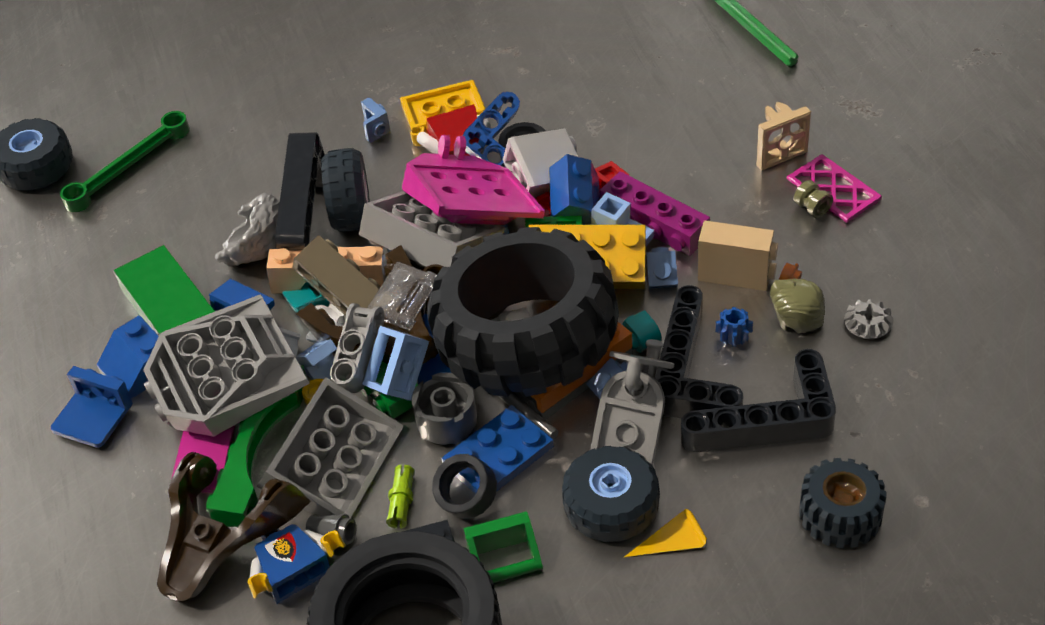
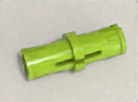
M405 464L403 473H401L402 465L395 467L393 488L388 492L390 506L386 524L394 529H397L398 520H400V529L407 526L408 509L414 497L411 490L415 469Z

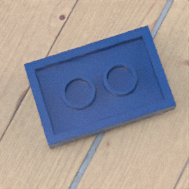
M510 405L444 455L442 463L456 454H469L477 457L494 471L498 491L554 447V442L537 425L513 405ZM471 468L460 471L456 477L476 494L480 483L477 471Z

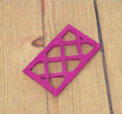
M823 154L786 177L788 181L797 187L802 184L797 179L800 176H811V180L814 182L815 177H831V185H818L820 190L831 191L833 203L829 211L846 223L882 199L880 194ZM822 163L831 170H815V167ZM836 177H842L852 185H836ZM836 192H852V200L836 199ZM857 192L865 193L870 199L857 200ZM836 206H851L853 210L845 214Z

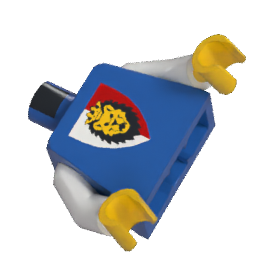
M291 524L282 530L278 528L261 536L263 541L257 543L254 547L257 557L251 562L250 578L248 579V585L253 598H257L259 593L269 591V593H272L276 604L321 579L330 567L326 553L329 557H332L335 554L334 550L336 548H344L346 546L338 531L334 530L321 535L310 530L302 531L297 525Z

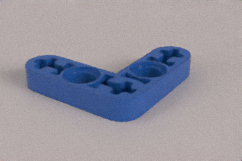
M502 92L465 130L463 136L466 138L465 152L467 154L489 161L487 155L490 152H496L500 154L502 161L494 164L504 167L503 156L505 148L495 141L494 138L517 114L520 101L516 94L512 92ZM508 102H510L512 106L507 107L501 115L499 111L501 110L503 103L507 104ZM493 118L497 121L498 126L488 128L484 125L483 120ZM475 137L479 139L478 143H469L470 139ZM485 145H488V146L485 148L483 154H481V153H480L481 148L484 149Z

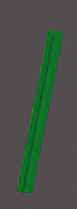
M714 0L788 67L798 63V54L737 0Z

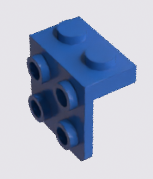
M73 366L67 373V376L75 394L52 423L51 430L56 435L96 448L102 447L131 408L133 402L125 382L120 378L105 376L92 369Z

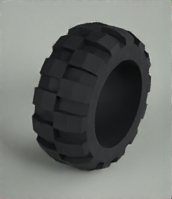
M539 227L519 228L518 232L503 235L501 231L483 237V243L473 248L467 245L452 256L450 267L441 268L434 280L427 305L428 322L441 361L450 368V371L457 378L473 389L481 385L488 394L509 397L511 392H524L526 397L547 393V387L558 383L566 386L581 378L587 365L595 367L606 354L616 332L619 317L611 270L605 265V260L585 240L578 241L572 233L554 229L550 233L542 232ZM530 300H552L558 302L545 312L526 319L515 321L488 320L498 311L516 303Z

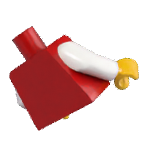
M475 105L426 118L427 133L423 126L419 128V133L410 132L413 145L423 146L432 154H438L440 137L442 135H449L451 142L449 155H454L456 138L463 136L465 130L479 116ZM488 118L484 119V125L491 128ZM475 137L470 139L469 143H478L479 139Z

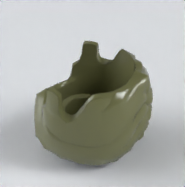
M797 278L774 280L770 289V297L783 330L786 331L787 327H790L797 333H806L823 326L825 299L823 291L815 283Z

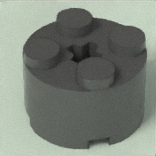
M437 373L432 375L431 380L424 384L421 381L415 387L412 394V405L421 438L436 444L453 443L456 445L466 440L477 424V410L472 387L461 381L453 373Z

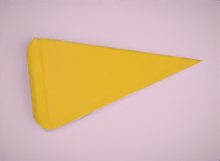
M684 509V511L675 516L623 558L706 548L707 537L693 513L688 509Z

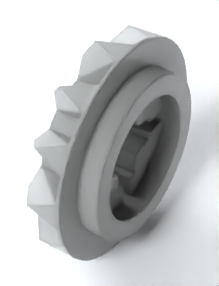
M871 299L864 303L857 300L855 305L848 306L844 322L847 329L854 335L866 339H875L886 335L891 330L893 317L891 316V309L884 308L883 302L875 304ZM866 314L872 315L870 324H867Z

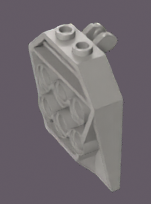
M261 294L160 333L143 369L148 379V382L144 383L145 388L152 399L157 398L159 403L155 405V409L163 422L166 421L169 427H174L177 430L213 437L309 384Z

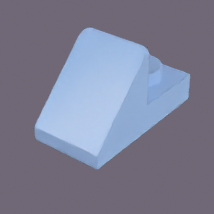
M331 339L320 341L298 354L296 359L299 365H304L305 373L312 380L324 379L325 377L331 379L330 369L335 358L332 353L337 350V347Z

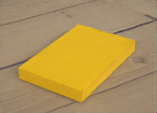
M474 80L400 98L402 109L412 133H419V128L422 126L427 133L426 118L473 104L478 115L486 109Z

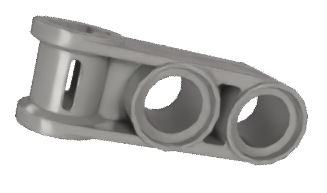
M352 303L347 308L343 330L338 342L333 365L330 369V376L337 385L351 393L360 392L365 387L362 383L379 327L384 325L385 315L381 307L369 309ZM358 343H361L359 348L356 351H353L354 347ZM352 371L351 377L345 381L347 374Z

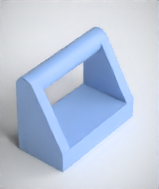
M380 326L362 385L386 395L411 400L429 341ZM389 336H392L396 340L383 383L381 384L376 382Z

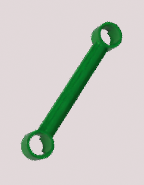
M181 111L166 113L161 118L162 126L91 178L84 183L75 182L66 185L60 192L66 210L69 212L85 210L91 203L90 196L166 140L180 139L186 136L190 130L186 115Z

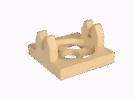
M776 102L775 108L777 112L770 106L765 107L767 121L758 125L756 165L761 171L808 152L811 111L806 106L792 111L788 105ZM798 123L799 130L792 132L790 130L791 124ZM781 129V133L768 142L771 133ZM786 136H791L788 142L782 139Z

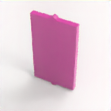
M236 425L214 437L183 431L172 477L181 459L188 453L196 452L208 456L217 464L216 469L218 471L212 483L205 487L201 493H214L217 486L218 473L220 469L225 467L228 460V450L232 444Z

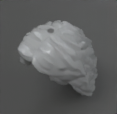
M262 193L249 204L241 205V209L237 213L244 216L246 221L232 230V234L223 243L224 249L215 254L216 261L219 263L223 262L227 266H235L242 263L248 264L268 257L269 249H277L275 235L280 201L272 194Z

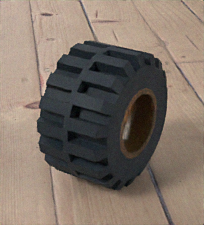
M834 458L833 462H829L826 459L820 462V467L814 465L810 468V473H806L801 489L799 517L800 520H803L802 526L804 529L811 530L810 536L815 540L818 538L823 539L822 543L829 546L830 543L837 544L836 548H844V545L847 544L853 548L858 547L859 541L863 544L869 542L871 536L875 537L879 527H881L887 498V491H884L885 484L883 480H878L879 474L875 470L869 471L868 465L863 462L859 465L855 463L854 459L849 458L848 461Z

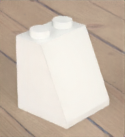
M565 128L508 138L503 162L506 168L513 173L527 191L536 198L546 192L550 193L549 167L566 154L578 157L576 153L577 145L574 138L568 135Z

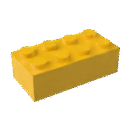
M529 225V227H539L542 232L550 233L554 229L572 233L578 241L585 240L605 260V265L611 270L614 289H645V225Z

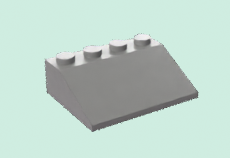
M402 191L364 204L359 235L368 239L373 245L383 246L390 250L402 245L408 258L420 267H427L432 264L450 267L452 256L467 245L473 248L483 243V237L501 231L504 233L505 227L490 224L452 223L446 218L437 216L433 213V210Z
M325 377L257 487L262 489L269 480L274 478L295 485L311 501L303 510L320 516L347 514L351 518L404 425Z

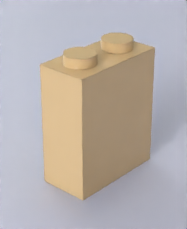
M704 220L698 240V281L767 291L769 280L775 279L777 263H772V260H776L778 243L773 242L774 230Z

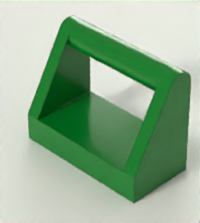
M527 511L463 528L469 553L474 554L476 557L479 554L527 542L532 559L489 570L488 572L493 583L543 569Z

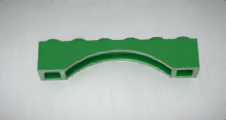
M300 365L301 369L303 370L306 376L304 365ZM303 387L240 422L238 436L235 443H232L229 447L228 460L225 467L220 469L218 473L217 486L214 493L210 494L207 499L206 511L211 519L222 522L227 527H239L244 518L255 508L259 501L253 487L252 477L257 451L273 427L285 416L300 407L303 400Z

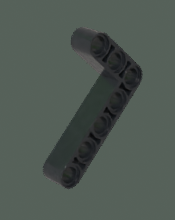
M317 132L289 133L275 235L277 249L303 250L309 244L315 189L323 188L321 160L325 153Z
M693 285L683 286L676 293L660 356L661 361L674 363V368L658 367L655 376L665 396L663 416L681 419L683 415L690 411L743 405V392L735 385L688 378L703 309V293L701 289Z
M804 349L796 354L793 381L798 399L687 412L681 419L682 446L690 452H704L822 439L830 436L834 430L836 405L821 354L813 349Z

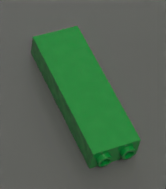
M165 245L113 270L122 292L137 313L158 336L166 330L215 312Z

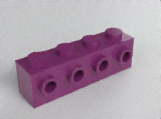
M621 171L600 189V199L608 192L630 202V219L653 229V239H657L688 256H691L698 249V240L704 220L710 221L709 216Z

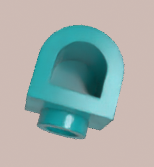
M645 310L627 317L622 323L624 327L632 332V349L639 353L647 349V340L662 341L658 325Z

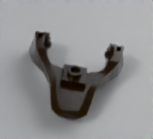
M402 245L385 254L387 265L384 266V270L389 283L399 294H402V299L393 310L385 314L383 326L429 341L422 363L424 364L431 358H434L438 351L433 337L426 328L423 313L425 302L414 270ZM310 303L296 313L318 342L331 339L335 346L338 347L343 326H336L335 321L330 318L324 309L320 308L317 310ZM389 336L382 362L386 364L389 363L396 340L392 336ZM358 343L353 351H356L361 343Z
M196 452L188 453L181 459L168 489L171 503V523L157 579L159 591L164 596L176 601H185L198 596L215 570L227 557L243 545L280 528L296 517L311 501L295 485L274 478L263 486L259 502L244 518L239 527H227L222 522L198 514L197 496L214 480L215 474L218 471L216 469L217 464L208 456Z

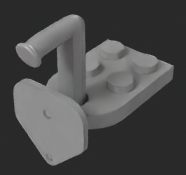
M650 339L646 341V357L610 351L609 356L628 361L627 371L620 372L610 378L602 390L591 449L603 446L628 448L644 456L653 466L665 408L663 389L655 379L657 366L672 369L674 368V363L659 360L660 350L664 344L659 340Z

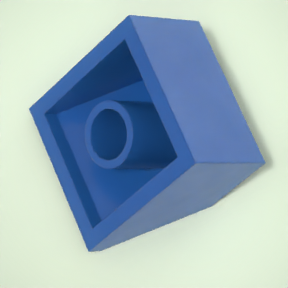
M566 154L549 167L551 216L582 215V225H591L592 208L600 200L599 176L591 160Z
M140 315L113 331L97 363L98 368L105 376H115L125 382L131 399L146 390L144 383L148 382V379L143 369L159 337Z

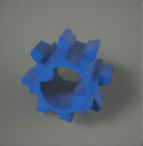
M732 307L729 310L725 309L720 313V320L716 321L715 332L720 333L721 342L737 347L740 343L743 345L745 341L748 342L749 333L753 332V321L749 320L748 312L744 309L740 310L736 309V307Z

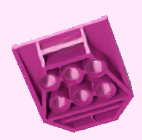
M442 135L438 142V154L423 153L406 165L402 190L433 210V213L437 216L446 218L452 223L506 225L517 217H544L545 210L508 168L475 156H465V136H458L456 138L454 155H449L451 143L449 135Z

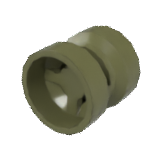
M812 180L803 182L797 188L793 197L794 202L802 208L806 207L807 212L814 218H820L825 215L833 203V196L826 190H820L819 185Z

